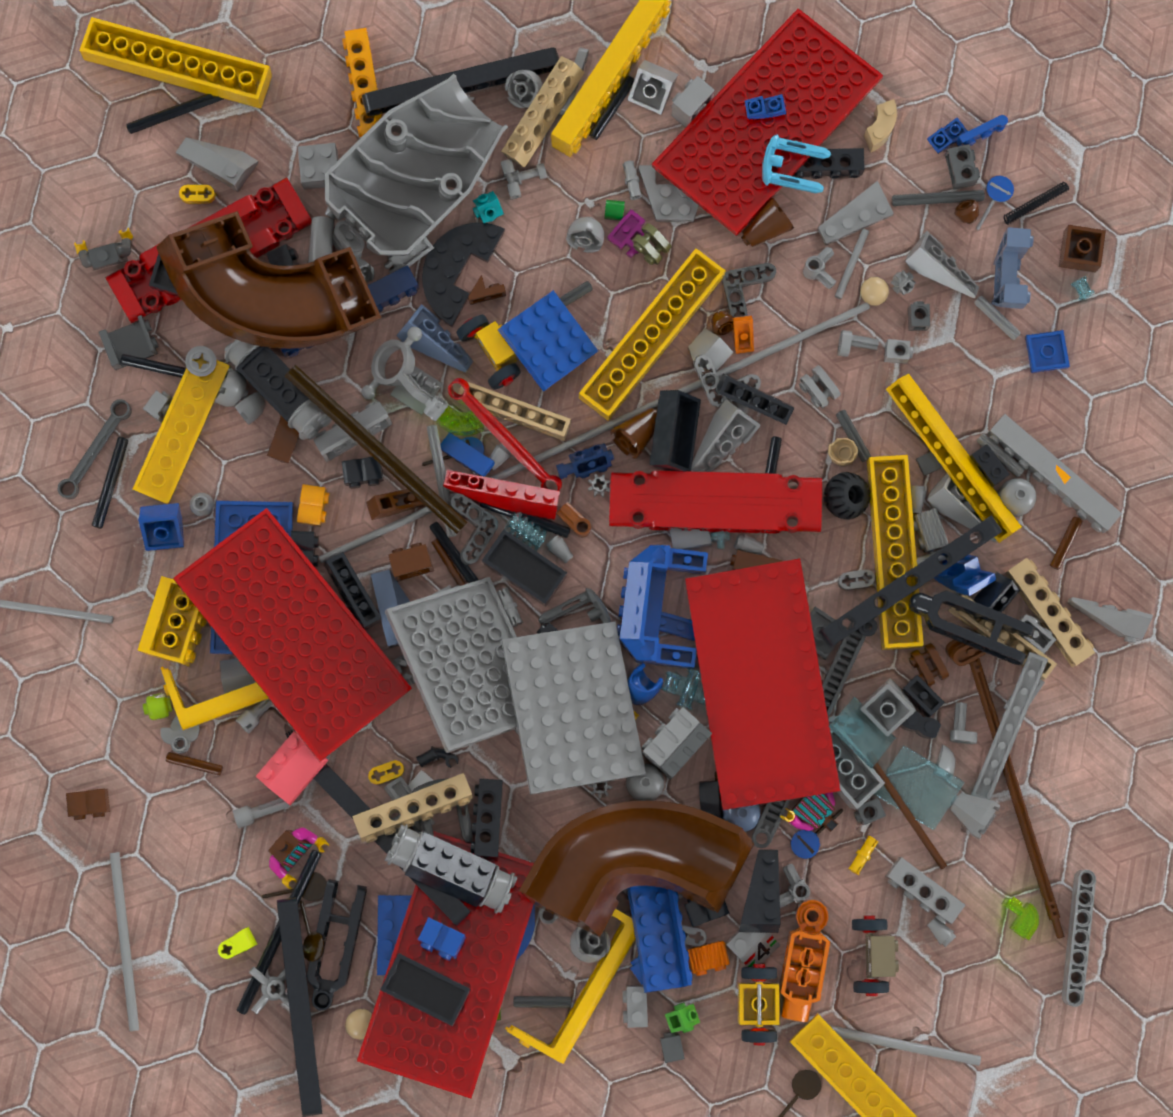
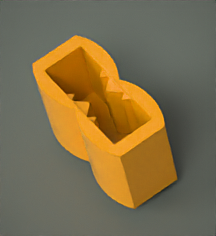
M302 485L297 516L298 524L321 527L322 522L325 523L327 511H324V506L328 504L330 496L326 487Z

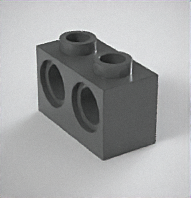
M970 144L947 149L945 159L953 190L976 185L980 178V172L978 167H975V152L971 150ZM957 155H962L965 161L959 160ZM961 173H967L970 178H964Z

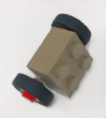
M875 915L863 916L864 919L852 920V930L867 933L865 935L866 975H868L867 978L869 979L855 981L853 983V990L856 993H866V996H878V993L889 992V982L873 978L896 977V972H899V962L895 960V952H898V940H895V936L873 935L872 933H876L879 930H887V919H875Z

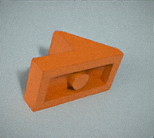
M752 315L733 318L732 334L735 353L754 352Z

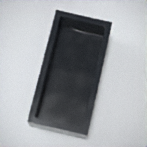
M660 390L650 455L651 466L664 471H691L701 399L680 390Z
M505 529L482 559V563L545 607L567 577L566 571Z
M398 953L380 989L382 992L452 1027L471 992L470 988Z

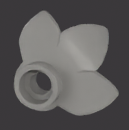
M176 715L170 728H161V738L165 743L170 744L176 753H185L189 750L191 742L197 739L200 730L199 725L183 730ZM183 740L184 746L180 748L178 742Z

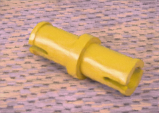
M868 835L861 849L857 850V855L848 869L854 874L859 875L865 863L871 859L870 855L879 841Z

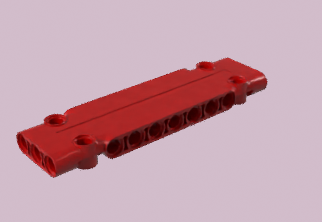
M286 177L269 188L263 187L259 189L254 196L247 195L190 227L238 211L253 245L250 251L255 258H258L275 249L282 240H289L295 233L310 226L312 219ZM266 195L271 196V198L268 201L262 200V198ZM282 227H289L287 232H280ZM158 245L143 252L137 261H128L124 268L105 277L131 324L138 321V316L140 315L145 317L151 313H158L163 306H171L182 300L178 296L152 289L149 286L158 256L156 248ZM133 268H138L136 274H130ZM156 299L155 305L148 306L150 300Z
M692 471L611 472L609 526L634 527L635 529L649 527L650 530L670 531L671 528L678 527L682 531L687 528L688 531L700 529V531L766 534L781 533V531L796 533L797 531L821 532L822 478L798 477L797 475L783 477L780 474ZM642 478L645 482L642 485H637L635 480ZM790 482L797 483L798 487L796 489H790L788 487V484ZM636 515L643 516L641 522H635L633 518ZM794 519L797 525L791 527L787 524V521Z

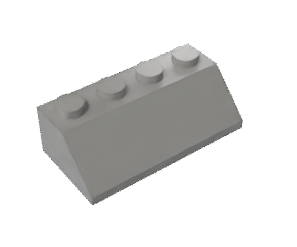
M372 402L362 412L359 413L357 411L351 414L372 435L392 425L387 412L380 402ZM336 423L332 426V429L327 432L325 430L321 431L313 439L326 462L358 445Z

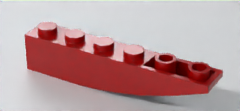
M447 470L443 487L497 508L553 520L556 517L560 491L452 470Z

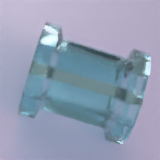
M1086 276L1071 284L1078 292L1080 301L1095 294V291L1091 290L1087 283Z

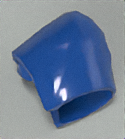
M644 663L635 668L627 680L631 701L634 705H643L651 701L663 686L662 678H659L657 683H654L646 676L643 668L646 667Z

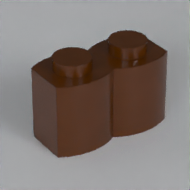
M108 789L66 793L68 817H74V820L86 819V815L92 814L93 818L105 817V813L110 812Z

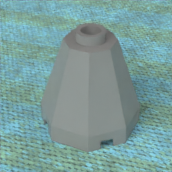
M961 793L959 796L955 795L950 802V805H952L951 811L971 835L978 840L981 839V834L984 835L994 820L996 810L999 811L1000 805L992 800Z

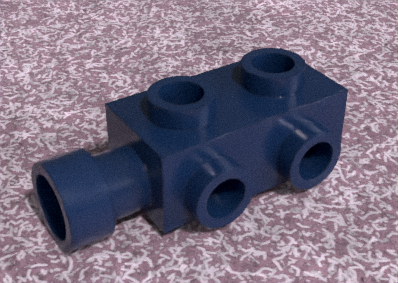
M605 443L597 444L591 448L568 455L570 463L558 464L556 468L560 480L567 478L568 475L573 473L576 478L584 479L589 477L590 473L607 471L608 467L612 466L611 461L614 460L611 449L607 450Z

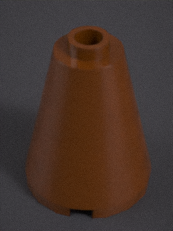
M771 198L744 228L741 239L746 246L751 245L754 247L793 230L794 226L776 200Z
M649 408L611 430L610 434L615 436L613 439L614 443L625 455L631 454L633 459L641 455L654 435L657 409Z

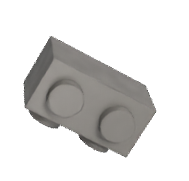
M1026 614L1019 619L1035 627L1032 639L1020 636L1045 654L1057 639L1053 637V634L1048 629L1042 628L1037 624L1038 621L1034 617Z
M643 985L626 986V991H622L623 1003H627V1011H623V1023H627L628 1028L648 1027L647 993H644Z

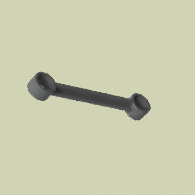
M118 399L111 404L110 410L112 414L69 479H64L58 484V493L65 499L70 500L77 497L79 494L78 484L120 421L130 417L132 408L125 400ZM126 404L127 412L122 416L116 415V406ZM67 483H73L75 486L74 492L71 495H64L62 492L63 486Z

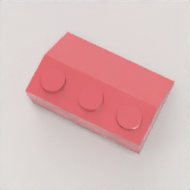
M293 731L256 777L291 806L329 760L325 758L319 762L298 734Z

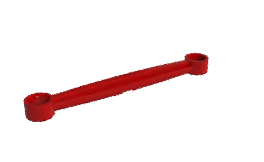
M456 378L449 384L448 394L455 400L461 399L510 453L542 483L541 488L548 489L546 481L551 480L556 483L557 491L561 490L562 481L556 475H549L519 441L469 392V384L466 380ZM454 383H458L464 388L463 394H457L454 391Z

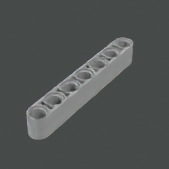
M1090 870L1077 871L1073 881L1062 987L1063 1002L1073 1007H1078L1083 1003L1096 885V876ZM1084 873L1089 877L1086 884L1081 881V876ZM1081 893H1085L1087 896V900L1083 904L1079 901ZM1080 912L1085 916L1082 923H1079L1077 920V915ZM1078 932L1083 936L1080 943H1077L1075 940V935ZM1079 952L1081 955V959L1079 962L1075 963L1073 960L1074 953ZM1077 972L1079 978L1077 982L1073 983L1071 974ZM1071 992H1075L1077 995L1074 1002L1069 1000Z

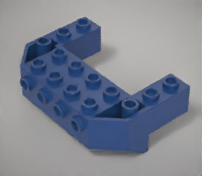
M650 545L629 561L628 568H624L623 579H627L626 587L622 586L621 598H624V606L620 605L618 617H622L621 625L617 624L618 636H620V643L635 662L685 669L695 668L697 649L659 644V629L667 570L705 575L708 559L707 552L670 548L669 545Z

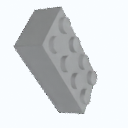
M829 724L841 789L837 793L849 808L858 809L885 782L836 724Z

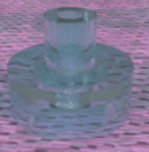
M729 532L710 534L711 542H717V549H724L725 542L730 541Z

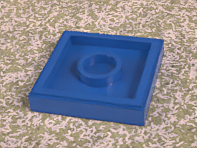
M1064 330L1025 336L1031 373L1070 367Z

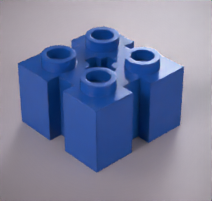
M429 917L418 938L423 949L430 952L435 949L439 951L438 955L448 961L451 958L456 960L466 939L465 934Z

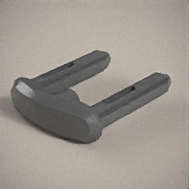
M585 588V592L542 613L538 621L540 624H548L589 602H592L595 606L594 609L587 612L591 622L601 618L603 623H609L611 618L598 595L592 589ZM577 600H580L579 603L573 605L572 607L564 611L562 610V608L572 604Z
M437 779L414 788L412 793L447 779ZM468 804L463 806L465 816L462 815L461 806L456 805L462 838L466 843H470L473 834ZM422 819L419 820L421 831L434 836L431 819L426 820L427 823H424Z

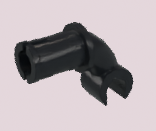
M431 746L430 750L416 757L421 767L436 759L440 760V758L444 759L446 765L450 768L452 766L449 763V759L453 758L457 764L459 763L457 755L450 752L446 753L445 749Z

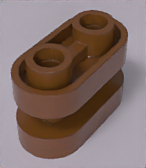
M955 640L950 641L945 648L947 656L958 666H965L986 654Z
M932 643L924 646V653L921 654L919 650H915L910 653L911 657L908 658L911 666L917 668L918 676L929 687L935 684V677L938 676L941 680L949 677V673ZM927 659L930 660L934 668L931 671L925 662Z

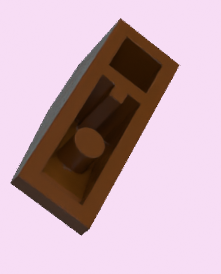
M408 489L375 495L366 502L371 520L389 517L424 506Z

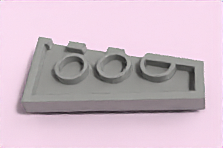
M875 182L818 227L825 246L893 216L894 213L879 182Z

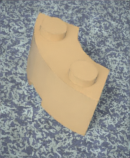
M894 99L876 106L874 111L875 122L866 129L864 134L870 153L884 145L894 128L897 118V107Z

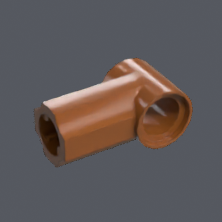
M569 502L558 510L556 514L578 537L584 538L590 534L591 524L589 520L584 518ZM583 523L587 525L588 529L585 532H580L577 530V526Z

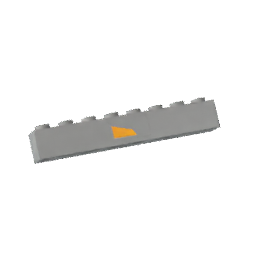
M1006 414L987 433L989 439L996 445L999 444L1004 449L1003 451L1011 458L1014 457L1024 470L1028 469L1033 473L1032 476L1035 480L1047 485V489L1052 494H1057L1061 497L1062 502L1066 506L1074 508L1077 511L1076 514L1081 519L1088 520L1095 531L1105 533L1122 515L1118 509Z

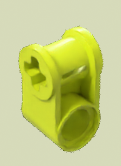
M247 927L223 941L218 947V954L224 959H229L249 950L258 943L250 928ZM225 945L232 946L230 955L229 953H224Z

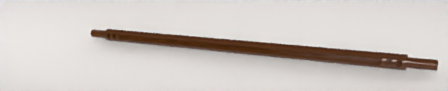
M980 658L969 663L994 740L1000 722ZM1009 754L1003 768V774L1048 918L1052 921L1057 939L1065 937L1059 920L1061 916Z

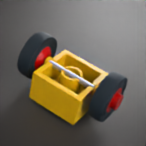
M482 314L465 321L456 333L461 341H467L474 337L477 339L482 350L497 371L488 379L490 387L496 390L510 385L519 376L521 371L515 363L517 362L516 354L498 331L502 324L498 326L496 321L489 325L488 319Z
M753 964V967H742V978L757 982L738 983V1024L755 1025L752 1029L742 1030L741 1039L744 1042H750L757 1046L777 1042V1031L766 1029L763 1025H779V984L761 982L767 979H776L777 968L765 967V964Z

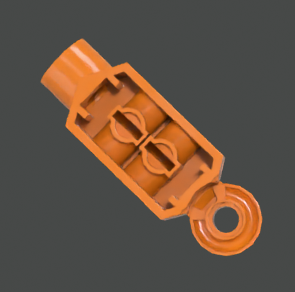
M817 900L803 902L797 910L796 920L799 928L789 931L779 985V992L784 996L781 1017L800 1022L809 1021L811 1004L820 1001L830 941L820 933L828 922V911ZM810 911H816L817 917L813 921L807 919V914Z

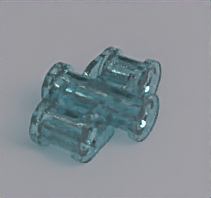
M688 668L687 678L666 671L667 677L664 686L660 690L680 696L676 706L684 707L691 711L693 709V701L706 706L703 685L700 683L701 673L699 671Z

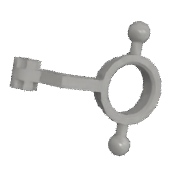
M411 327L407 332L408 337L404 342L391 339L384 342L377 349L371 364L374 380L370 385H365L362 388L361 394L365 399H373L376 395V389L380 384L385 386H400L403 384L413 397L425 404L424 413L436 421L444 413L448 404L440 397H437V395L433 397L423 390L411 376L415 366V356L410 346L422 337L420 328ZM401 349L403 353L402 368L397 375L386 379V362L391 354Z

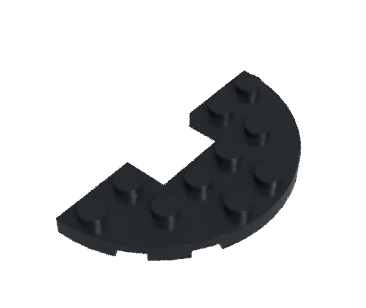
M479 222L460 225L442 235L434 243V249L428 252L422 272L424 293L434 313L447 325L453 327L470 294L455 286L468 259L473 255L488 263L505 232V228Z

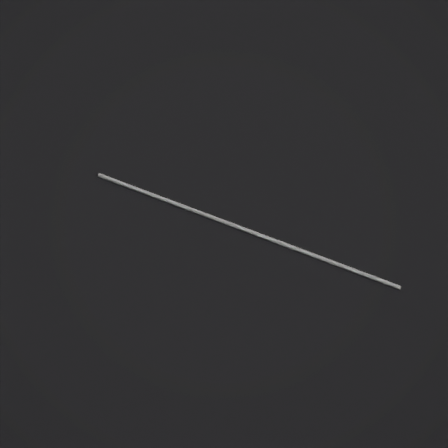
M863 303L723 368L716 373L720 379L723 373L726 375L731 374L870 309L868 303ZM712 375L705 378L706 385L715 381ZM698 380L678 390L688 394L701 388L702 384ZM658 399L540 453L533 458L539 463L602 434L649 408L655 409L658 407ZM519 463L489 478L503 480L526 469V467ZM424 507L319 556L321 563H324L342 552L346 553L432 513V511L428 507Z

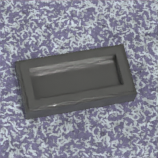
M932 452L916 458L923 476L943 468Z

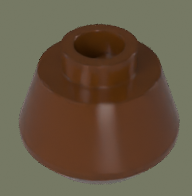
M972 199L966 200L957 205L954 214L963 223L971 224L979 216V203Z
M726 311L714 313L711 319L713 333L725 335L732 331L733 318L735 317Z

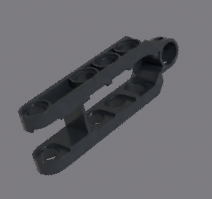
M947 590L933 597L924 593H916L909 600V608L914 613L924 617L929 630L1009 663L1023 665L1026 657L1025 653L997 642L1001 629L1032 639L1035 632V627ZM944 603L956 608L958 612L961 610L971 614L975 619L980 618L992 623L994 627L990 638L941 619L938 615L941 604Z
M328 879L316 930L323 937L324 950L330 922L346 924L349 926V930L343 945L345 948L339 964L340 972L338 979L335 981L322 979L319 974L324 950L317 961L309 962L306 977L314 988L312 1004L319 1011L328 1009L332 1005L334 993L348 983L367 886L357 885L355 901L352 903L350 917L332 914L339 881Z

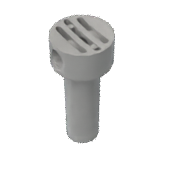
M322 216L312 219L308 263L332 253L333 219Z

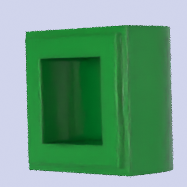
M606 199L604 219L621 221L624 215L625 201Z

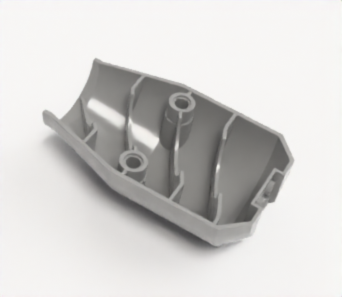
M453 73L447 80L389 110L325 173V202L339 221L346 218L345 222L359 232L360 237L367 241V248L373 253L382 256H407L471 192L502 133L508 126L506 124L501 126L482 113L464 93L457 81L456 75ZM392 132H397V133H399L400 135H399V136H394V135L392 134Z

